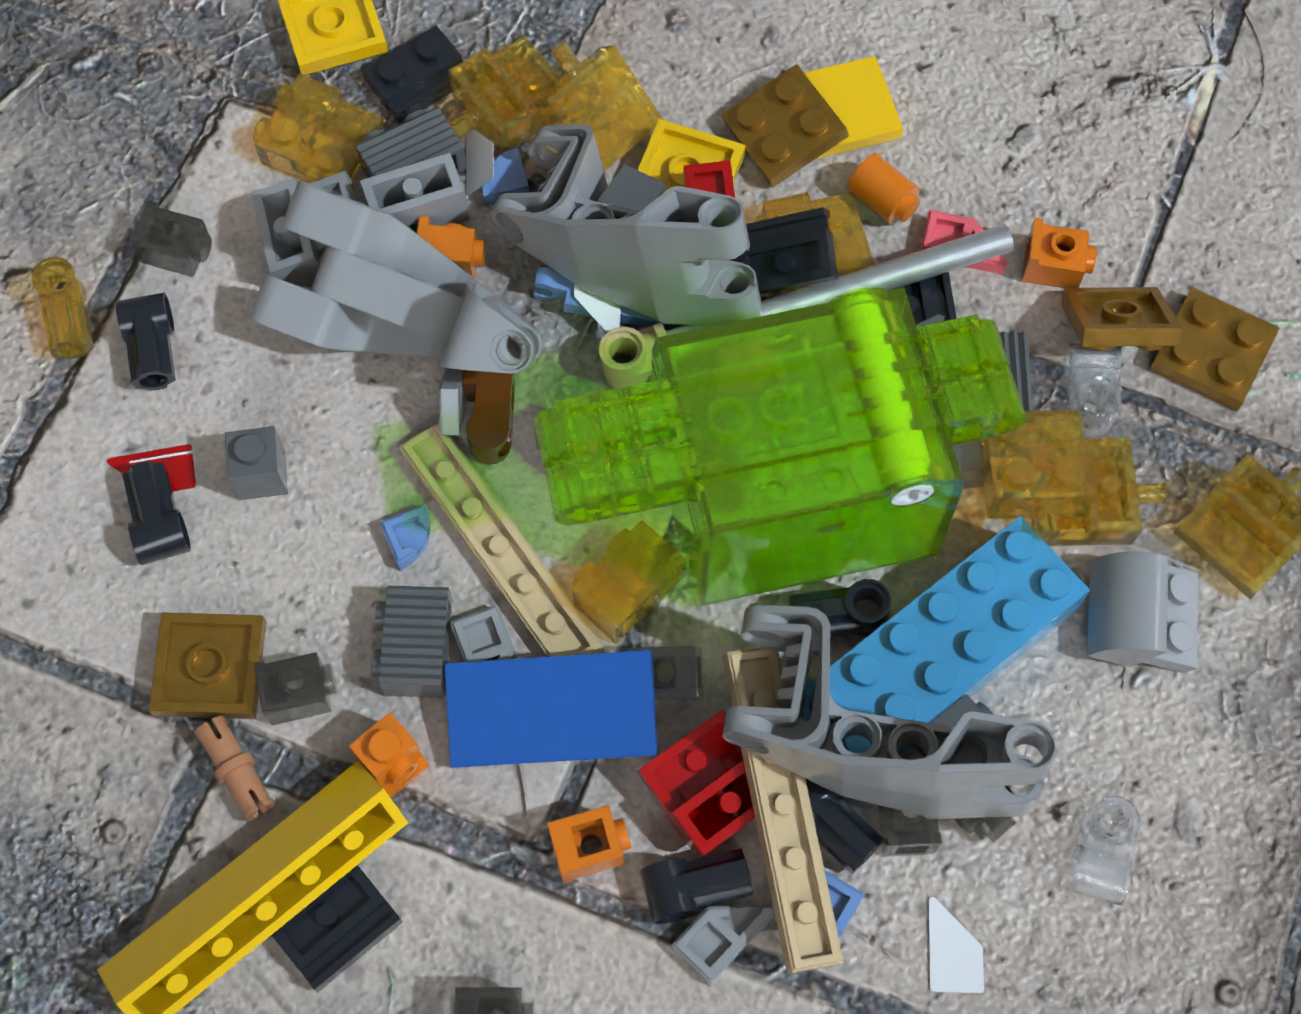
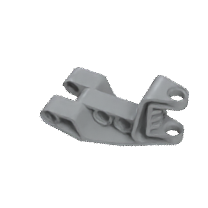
M586 124L548 125L539 128L528 147V155L537 166L548 171L545 176L546 181L539 186L537 192L504 193L500 195L487 216L492 229L585 291L646 315L660 323L743 328L750 326L759 319L762 313V304L755 271L746 264L730 261L742 255L745 250L749 251L750 246L743 207L736 198L683 186H674L641 211L597 202L608 185L593 129ZM546 146L551 147L552 149L556 150L558 153L553 152L552 150L548 149Z
M298 180L282 227L327 245L312 287L295 285L265 272L249 317L251 320L319 347L339 351H365L439 358L440 367L512 374L522 371L539 358L544 343L541 333L535 326L394 215ZM510 335L517 336L525 344L526 353L523 359L516 358L508 350L507 343Z
M753 605L745 609L740 634L742 639L756 646L784 652L786 664L782 668V687L779 689L777 698L778 708L729 707L726 712L722 734L724 740L738 745L841 796L918 814L928 819L1018 817L1026 815L1034 809L1045 782L1044 778L1049 774L1057 752L1056 738L1053 732L1044 724L1026 719L980 712H967L961 717L956 726L952 727L849 711L841 708L833 701L830 695V622L826 615L818 609L800 606ZM813 655H817L820 657L811 717L808 721H803L802 714ZM859 735L865 737L870 742L871 747L863 753H852L843 746L842 742L850 736ZM905 744H914L924 750L926 757L923 759L906 760L899 756L897 750ZM1019 745L1033 746L1040 752L1043 760L1036 762L1030 757L1015 754L1014 748ZM1004 785H1029L1031 792L1026 795L1017 796L1010 793Z

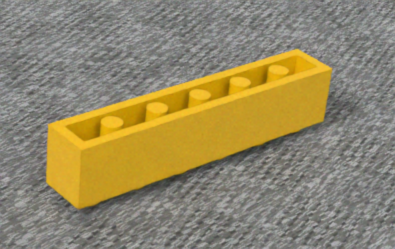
M357 761L104 963L97 971L114 1002L125 1014H175L409 822L383 787Z

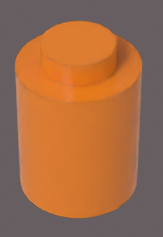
M877 153L868 156L856 168L847 184V190L888 224H893L898 220L902 223L907 221L920 205V200L917 198L920 188Z

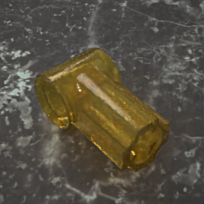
M60 257L46 258L35 266L32 272V283L39 295L50 353L54 358L61 357L69 360L86 356L89 350L94 349L85 305L86 289L72 264L66 259ZM67 282L62 289L51 291L56 284Z

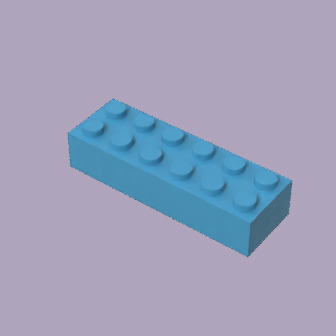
M1019 516L830 666V695L837 705L849 711L930 723L966 694L970 698L1078 611L1090 589L1029 524ZM817 677L807 684L802 714L803 721H808L811 717ZM859 735L850 736L842 742L843 746L852 753H863L871 747L870 742L865 737ZM913 744L901 746L897 750L899 756Z

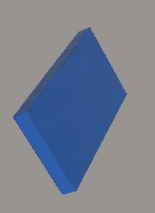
M652 650L445 664L450 768L659 755Z

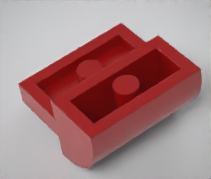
M724 709L636 771L665 811L666 819L678 835L701 857L705 856L755 818L741 747L724 740L722 737L726 717Z

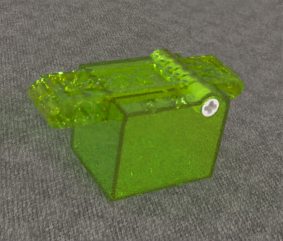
M871 287L844 293L824 304L657 337L652 348L651 382L558 400L557 406L537 414L533 423L543 467L547 469L545 476L556 522L563 525L584 524L671 505L695 606L700 607L938 555L964 488L963 475L954 445L1009 433L1022 426L1026 422L1027 417L1013 374L1008 371L1010 365L995 321L979 319L977 314L916 327L904 287L892 290Z

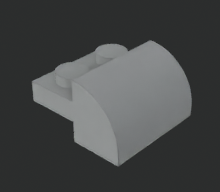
M346 171L309 183L357 201L352 180ZM292 178L252 192L269 273L278 279L295 285L312 287L327 245L282 227L298 182L297 179Z
M1118 552L1091 560L1087 656L1127 667L1146 663L1182 673L1197 669L1198 573L1168 565L1167 555L1151 552Z

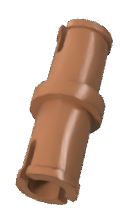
M215 717L212 719L214 724L212 729L208 722H205L195 730L194 734L201 741L217 769L214 772V776L218 783L226 784L242 811L245 821L255 820L258 818L257 811L260 810L261 814L264 815L276 803L270 798L253 769L256 762L250 752H243L228 727L225 717Z

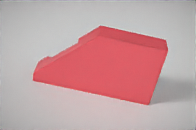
M929 210L920 251L984 230L973 218ZM1003 255L965 267L1004 275L1007 260Z

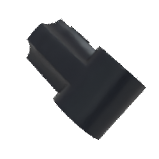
M162 292L116 301L117 321L122 338L127 345L132 384L135 388L147 389L149 391L167 388L170 383L176 381L170 341V335L174 334V321L166 293Z
M145 461L131 465L130 469L122 474L132 516V522L128 523L129 535L140 565L191 552L187 528L180 510L176 509L173 490L164 463Z
M863 579L846 588L795 594L788 597L789 606L811 607L824 613L830 622V636L855 633L859 636L868 637L888 621L891 608V596L888 589L881 582L874 579ZM861 600H871L880 607L881 611L877 615L866 617L860 615L854 609V605Z
M805 778L818 842L853 875L873 855L885 839L845 802L844 796Z
M742 848L688 862L685 858L663 860L640 870L653 924L676 922L698 914L701 908L753 896L751 875Z

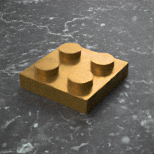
M797 64L721 115L724 124L736 140L746 145L745 152L772 188L849 137L846 126Z
M1158 287L1064 288L1062 307L1082 347H1088L1097 351L1112 350L1115 346H1136L1143 350L1152 351L1159 350L1163 346H1180L1182 326Z
M1191 287L1176 316L1182 326L1180 346H1163L1159 349L1149 370L1238 412L1280 327Z
M162 612L149 712L153 716L215 718L224 716L230 719H256L267 623L264 616Z

